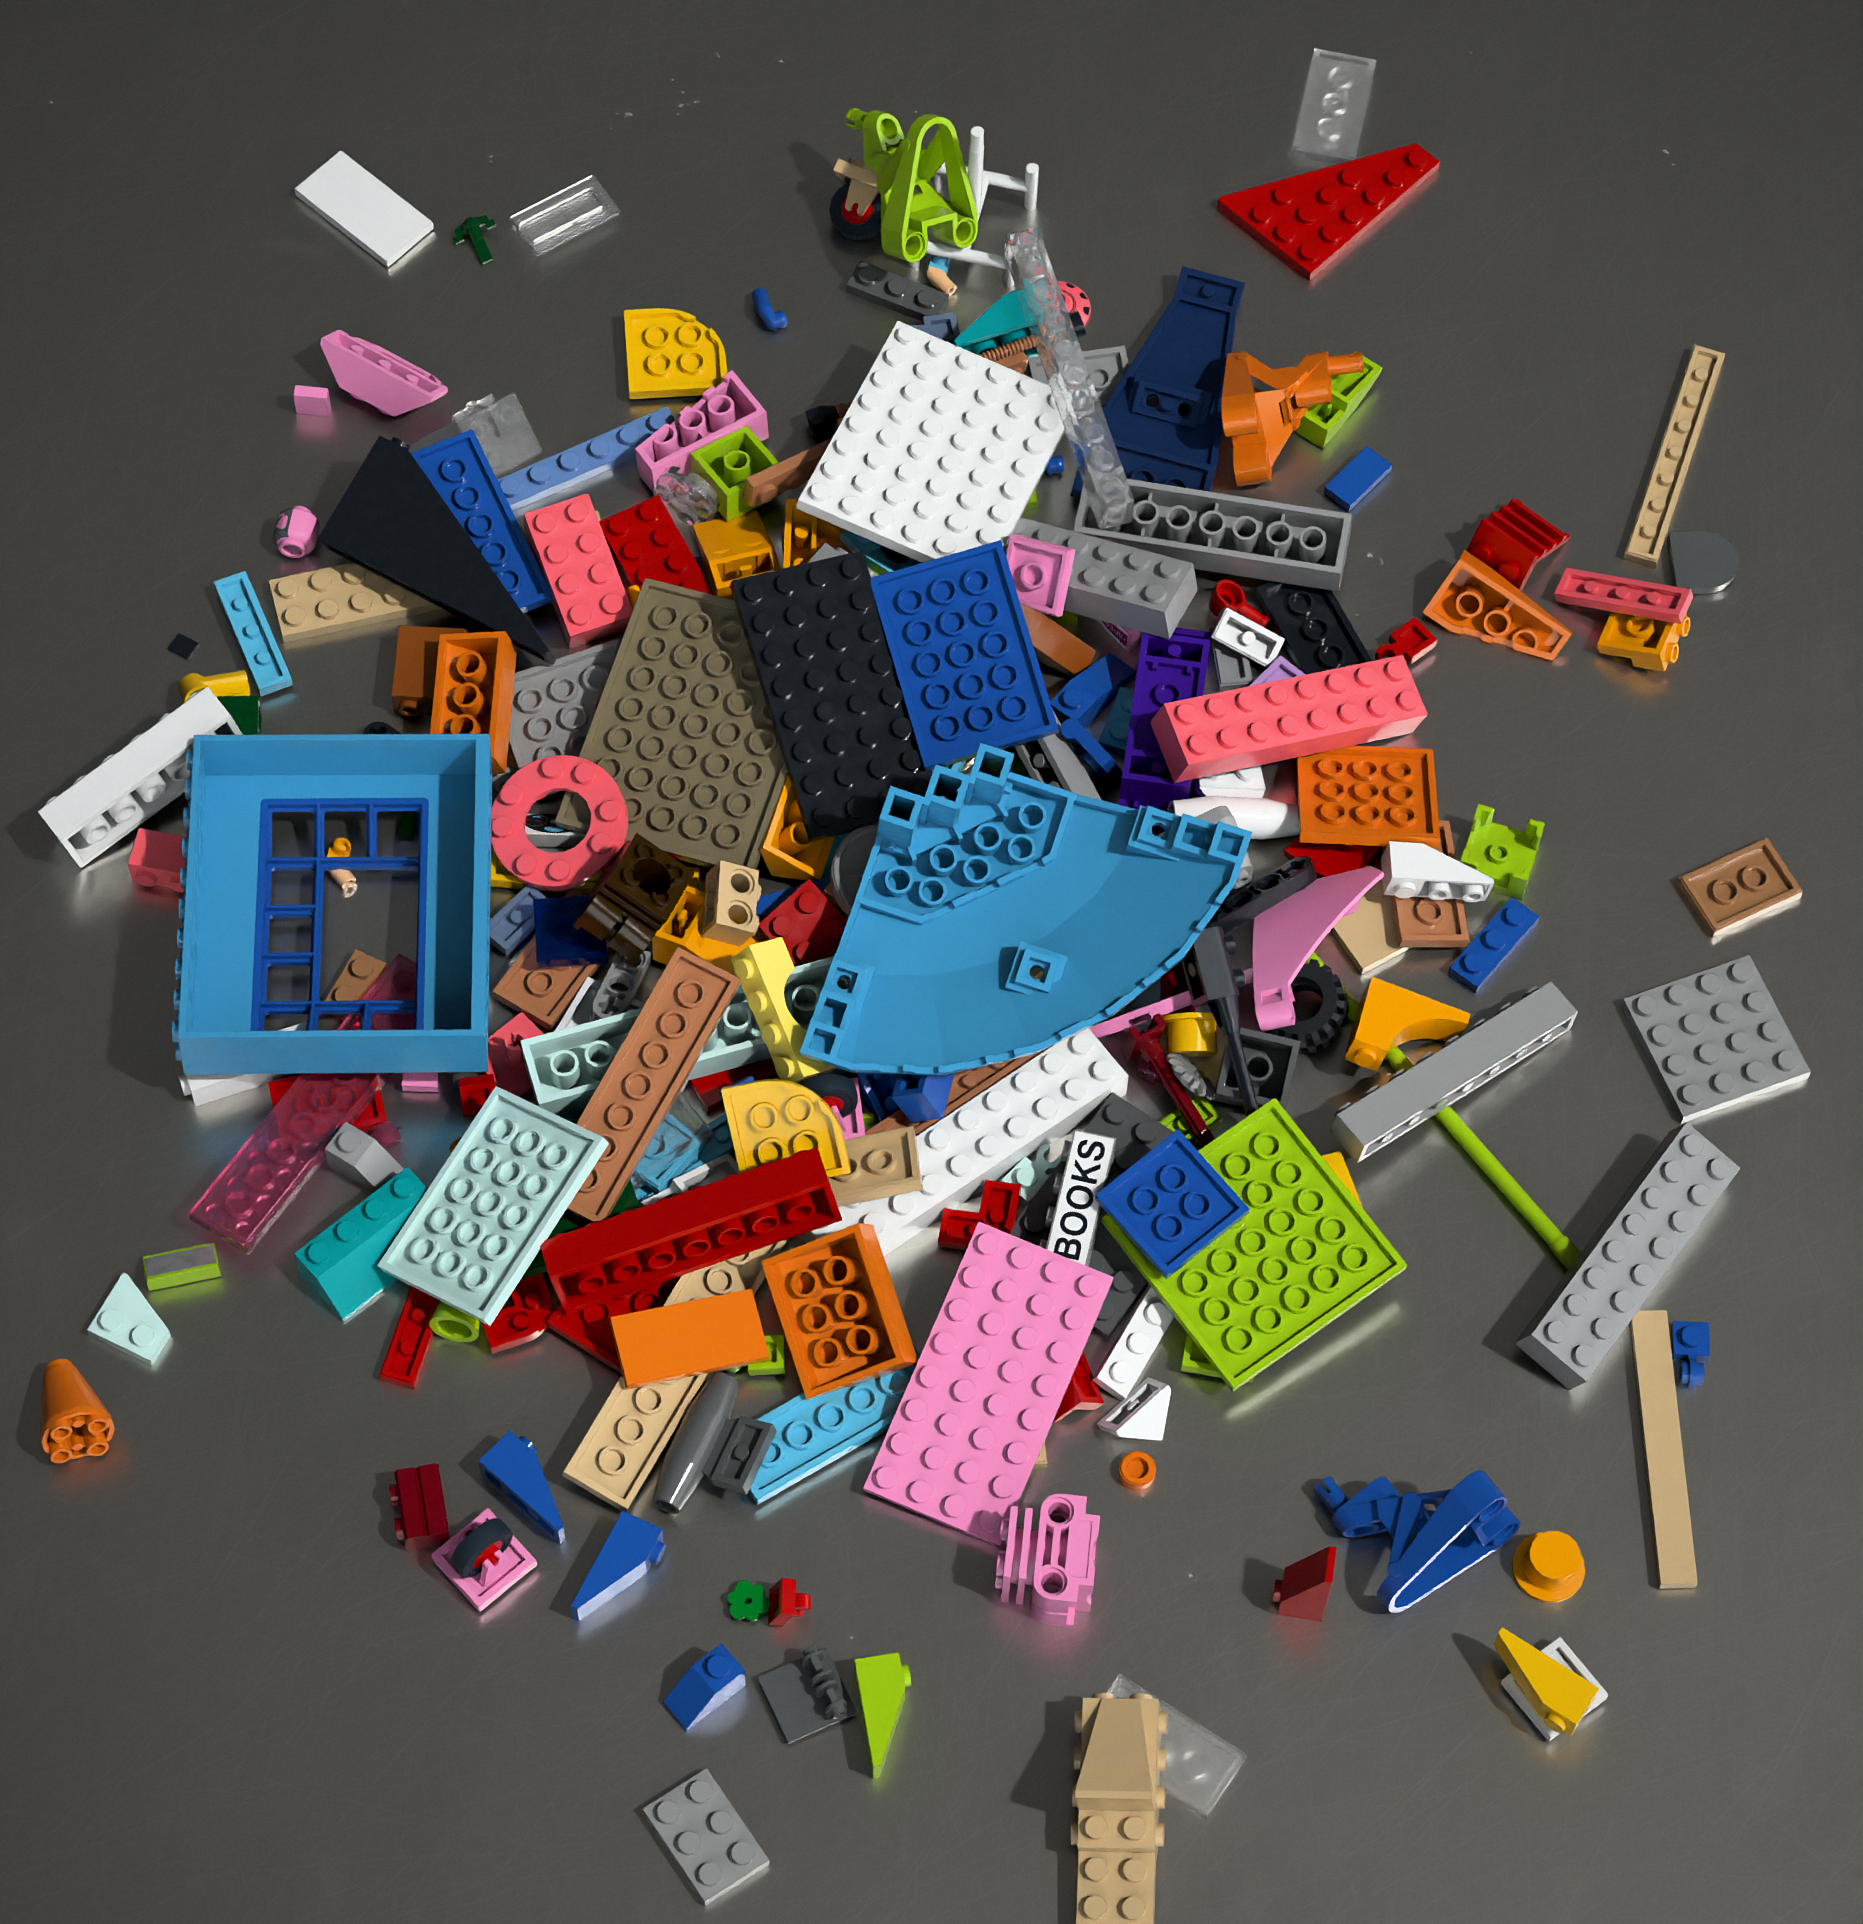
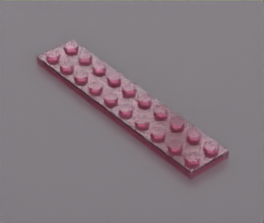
M399 953L361 1000H415L416 963ZM376 1013L372 1017L371 1030H414L415 1014ZM349 1014L337 1030H360L361 1014ZM301 1073L189 1211L190 1220L249 1255L326 1159L325 1148L345 1122L353 1125L374 1099L377 1092L383 1088L394 1073Z

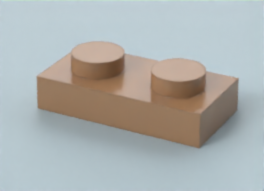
M355 949L325 1001L370 1000L388 970L387 963ZM361 1014L329 1015L355 1025Z

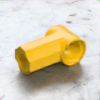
M245 670L205 677L198 673H191L185 675L178 684V692L183 703H186L194 691L203 690L207 686L216 697L250 696V688Z

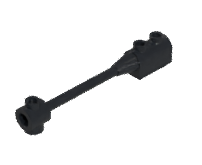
M1221 926L1206 928L1181 962L1193 1008L1208 1005L1223 1037L1226 1038L1247 1117L1258 1110L1259 1107L1239 1035L1238 997L1240 996L1239 989H1243L1245 986V976L1240 968L1233 969L1229 955H1234L1236 952L1234 937L1231 934L1224 935Z

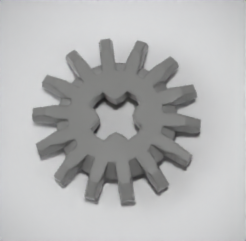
M1168 1054L1167 1060L1173 1065L1172 1071L1185 1087L1198 1096H1206L1209 1100L1215 1099L1214 1085L1208 1077L1204 1076L1202 1070L1197 1069L1194 1062L1191 1063L1187 1057L1181 1054Z

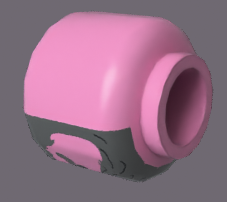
M294 506L281 511L277 517L273 532L274 544L283 555L290 558H301L311 553L317 543L320 530L319 520L308 508L303 506Z

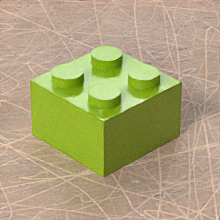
M746 425L691 452V479L725 520L729 522L764 504L761 502L750 508L743 499L746 478L779 462Z

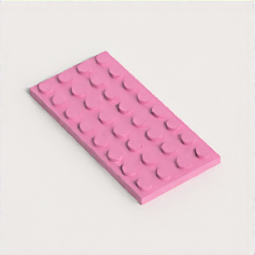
M978 1222L863 1490L999 1547L1002 1541L1000 1539L1002 1518L1009 1519L1011 1506H1018L1114 1277Z

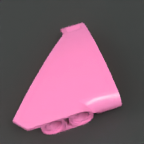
M1368 866L1315 879L1310 885L1254 917L1252 947L1254 1001L1257 1021L1263 1032L1295 1025L1296 1018L1292 1003L1295 1001L1291 983L1307 959L1343 916L1350 915L1357 910L1359 899L1384 877L1383 871Z

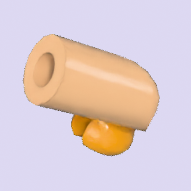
M343 837L336 838L330 844L326 857H349L352 848L350 841ZM327 870L343 890L353 885L356 881L355 876L349 870Z

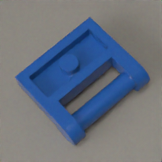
M1067 719L1062 723L1061 733L1065 739L1072 741V746L1076 753L1082 755L1090 768L1102 780L1108 776L1115 784L1122 777V770L1108 752L1077 720Z

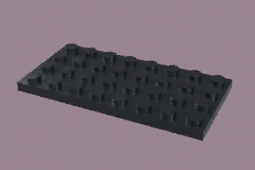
M863 551L732 580L730 588L809 842L878 824L890 786L925 797L933 772L932 770L925 771L871 588V577Z

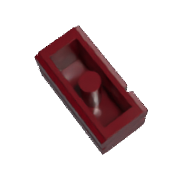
M433 1463L418 1466L417 1468L410 1467L396 1470L394 1472L396 1483L389 1484L392 1506L399 1505L401 1518L394 1519L397 1541L405 1540L406 1550L409 1552L424 1550L428 1547L442 1546L450 1539L439 1465Z

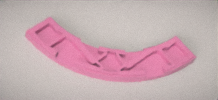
M1253 967L1243 971L1245 985L1253 982ZM1189 991L1183 992L1089 1027V1029L1097 1039L1149 1021L1158 1013L1162 1016L1192 1005Z

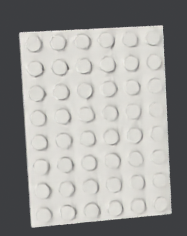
M897 321L800 495L796 509L922 563L999 540L1002 541L1003 548H1005L1009 535L1013 533L1078 406L1080 398Z

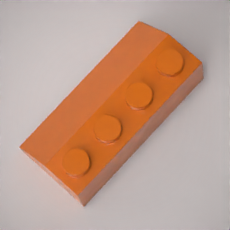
M506 631L440 634L430 734H490L492 774H506L517 647Z

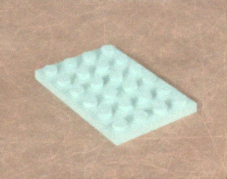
M495 1086L377 1266L383 1272L491 1326L541 1249L540 1245L544 1240H547L609 1143L604 1137Z

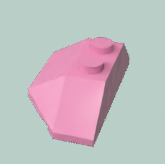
M340 329L321 338V348L338 386L349 392L353 398L366 401L377 407L385 415H400L429 404L447 394L448 387L443 385L434 375L378 345L361 338L351 337L347 332Z

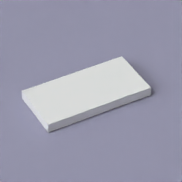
M341 150L295 188V194L298 198L387 268L433 230V222Z

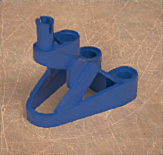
M1482 1470L1471 1473L1452 1489L1421 1494L1408 1492L1402 1496L1386 1477L1375 1479L1350 1500L1331 1476L1322 1480L1330 1493H1327L1320 1483L1313 1490L1315 1495L1322 1500L1333 1514L1332 1522L1343 1536L1350 1538L1362 1537L1387 1531L1394 1541L1387 1569L1389 1575L1380 1585L1377 1592L1378 1599L1392 1613L1401 1612L1411 1607L1496 1551L1515 1535L1521 1525L1518 1518L1506 1506L1507 1498ZM1424 1504H1433L1436 1511L1427 1510Z

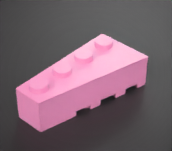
M733 370L723 376L724 381L716 388L711 386L702 393L703 398L694 406H686L681 410L679 418L670 425L664 424L635 448L638 474L655 495L691 478V452L746 425L760 441L769 438L766 410Z

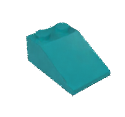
M1035 287L1019 288L1003 295L954 340V345L977 355H982L983 352H990L991 349H998L999 346L1001 347L1018 339L1021 340L1023 337H1029V335L1037 334V332L1041 333L1043 328L1048 327L1049 316ZM1040 343L1039 346H1032L1028 350L1024 349V353L1029 359L1046 354L1047 343Z

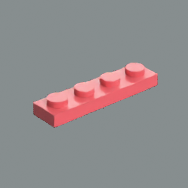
M1572 568L1565 569L1554 592L1557 602L1679 624L1682 623L1693 599L1691 589Z

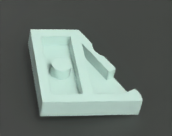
M122 1273L87 1329L89 1336L151 1366L171 1336L168 1328L126 1273Z

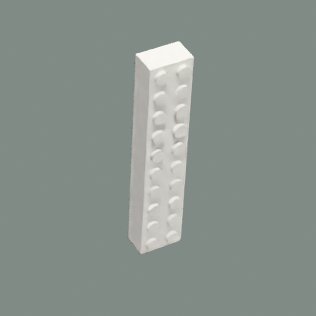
M1087 1028L1053 1045L917 1135L923 1190L840 1206L838 1208L842 1221L801 1234V1237L806 1243H809L857 1223L870 1224L874 1226L883 1256H886L941 1219L944 1208L956 1209L983 1191L985 1180L998 1181L1007 1175L1025 1156L1028 1159L1032 1158L1037 1154L1041 1146L1044 1144L1050 1146L1095 1116L1112 1092L1122 1098L1127 1092L1129 1076L1092 1031Z

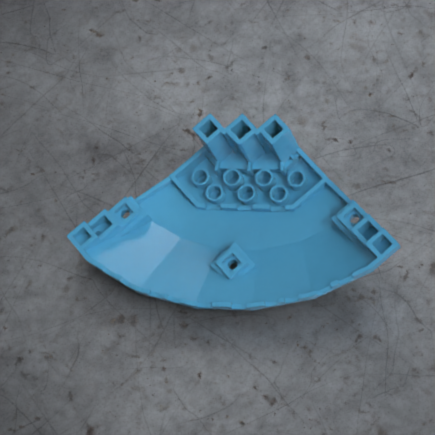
M980 743L970 775L935 764L925 797L890 786L879 818L874 845L799 1055L848 1072L949 1075L1034 1055L1114 1016L1185 957L1235 886L1252 832L1220 821L1214 824L1184 813L1181 817L1151 806L1144 807L1141 805L1138 810L1079 795L1010 772L1014 753ZM1154 826H1161L1165 833L1162 836H1155L1152 833V828ZM1032 968L1041 969L1043 976L1039 979L1031 977L1030 970ZM840 978H847L850 980L851 985L847 989H842L838 986L837 981Z

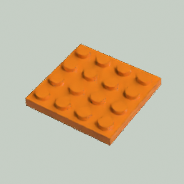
M1349 746L1296 757L1300 842L1387 847L1389 841L1424 843L1433 849H1439L1440 829L1433 749Z

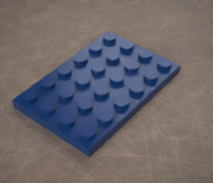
M1001 540L871 578V588L925 771L933 770L935 764L944 767L976 757L980 743L1005 749L1059 733Z

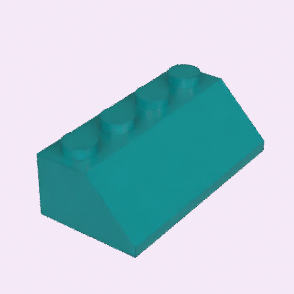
M406 1167L294 1253L298 1272L342 1321L346 1320L397 1280V1278L383 1272L377 1265L428 1189L409 1167Z

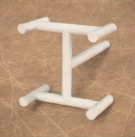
M980 126L973 127L971 129L969 162L966 171L978 213V220L988 185L1023 191L1025 209H1035L1037 204L1039 166L1036 163H1029L1026 166L1025 179L983 170L984 129ZM945 162L930 180V186L936 191L942 188L943 175L947 176ZM928 241L926 254L1003 269L1002 284L1005 287H1013L1015 285L1018 247L1015 241H1007L1005 243L1004 256L972 250L971 245L967 248H960ZM920 260L917 262L907 261L910 267L916 268L920 265Z

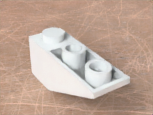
M1389 841L1381 857V868L1384 873L1382 878L1384 895H1396L1398 898L1428 897L1432 900L1462 899L1473 903L1485 901L1494 885L1493 878L1424 843Z

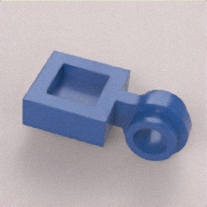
M1673 1321L1671 1325L1672 1360L1686 1361L1680 1363L1679 1382L1680 1384H1687V1388H1695L1696 1385H1703L1704 1363H1697V1361L1708 1362L1710 1357L1709 1323Z

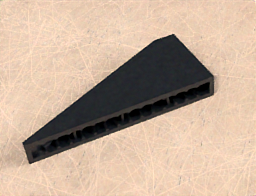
M379 435L319 535L318 539L327 550L486 632L506 631L516 647L553 666L556 661L555 657L409 452L410 446L396 437H392L390 441Z

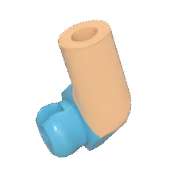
M936 255L931 256L928 261L926 277L938 291L949 294L950 297L957 289V286L947 277L948 264L951 259Z

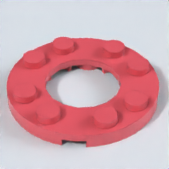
M557 755L545 757L522 767L507 780L499 791L492 806L491 843L496 855L505 868L526 885L549 891L573 889L586 884L584 881L594 877L600 871H604L624 844L629 820L626 801L614 779L599 765L576 756ZM570 791L580 795L587 802L591 812L590 828L585 838L574 848L564 852L548 853L536 848L529 841L525 831L526 816L531 806L550 792Z

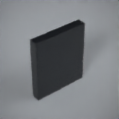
M178 633L169 645L168 650L188 660L199 646V643Z

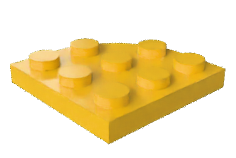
M668 308L624 310L629 399L699 396L711 386L716 388L724 381L723 376L727 374V364L723 344L712 328L708 329L696 321V316Z
M781 1079L757 1080L721 1089L740 1173L757 1168L767 1162H775L787 1158L798 1151L810 1150L816 1147L819 1150L828 1178L851 1173L841 1125L830 1106L812 1090L798 1083Z

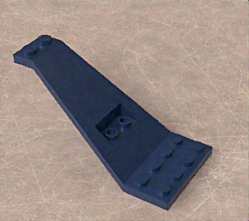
M1182 266L1172 301L1088 431L1070 494L1071 497L1081 498L1086 472L1211 492L1218 466L1223 428L1221 404L1227 354L1233 350L1237 314L1246 286L1244 282ZM1150 396H1157L1159 398V402L1155 407L1147 405V399ZM1183 404L1191 407L1190 413L1185 416L1180 415L1178 412L1179 407Z

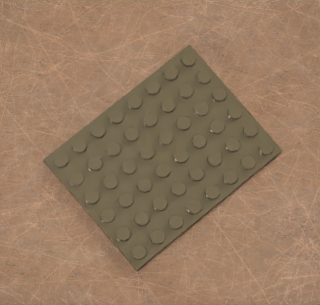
M645 578L579 757L603 768L614 779L626 801L629 819L625 842L632 840L633 836L638 833L675 859L713 868L722 860L757 869L762 855L760 847L788 772L735 601ZM566 791L555 819L556 826L587 834L591 822L589 806L580 795Z

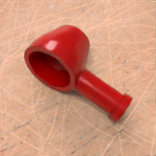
M1225 579L1219 581L1213 588L1209 600V609L1215 616L1218 617L1221 609L1227 607L1262 627L1270 619L1269 616H1264L1245 602V593L1237 583Z

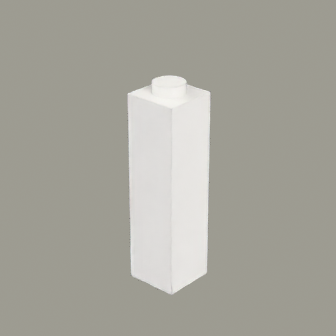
M303 1022L278 1031H306V1025ZM300 1073L182 1074L178 1078L184 1096L191 1094L196 1107L268 1084L270 1081L284 1079Z

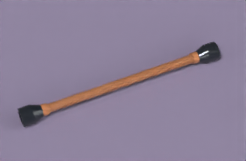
M1075 311L1061 316L1051 326L1043 328L1041 333H1034L1029 335V337H1023L1021 340H1015L1009 344L999 346L998 349L994 348L990 352L986 351V353L983 352L982 355H978L996 362L997 360L1004 359V357L1007 358L1008 355H1015L1016 352H1023L1024 349H1031L1032 346H1039L1040 343L1048 342L1049 344L1055 341L1077 339L1085 336L1086 331L1079 312ZM853 401L847 404L821 405L805 411L813 435L815 436L832 429L838 423V419L845 416Z

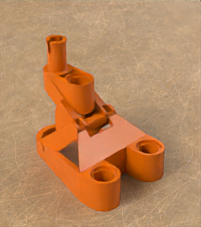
M1245 351L1227 354L1221 411L1225 436L1231 437L1233 443V466L1238 487L1271 482L1272 465L1291 433L1300 426V419L1312 405L1332 402V376L1364 372L1361 351L1329 356L1328 351L1305 355L1297 367L1277 369L1269 368ZM1251 376L1276 390L1261 392L1253 387Z

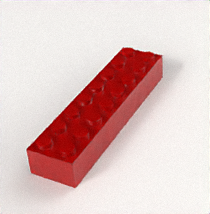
M816 1147L810 1150L798 1151L792 1156L775 1162L764 1163L757 1168L740 1174H731L722 1180L705 1186H696L687 1192L670 1198H661L652 1204L635 1210H626L612 1218L600 1222H591L577 1230L565 1234H556L550 1239L544 1240L540 1247L549 1278L566 1315L842 1221V1217L819 1150Z

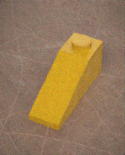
M1502 1627L1497 1634L1493 1646L1538 1716L1544 1719V1723L1555 1732H1565L1571 1736L1593 1703L1599 1688Z

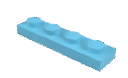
M246 571L214 581L216 593L260 696L292 686V678Z

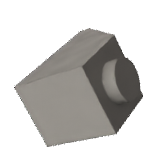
M348 1122L343 1124L325 1148L328 1167L370 1193H374L404 1170L376 1139Z

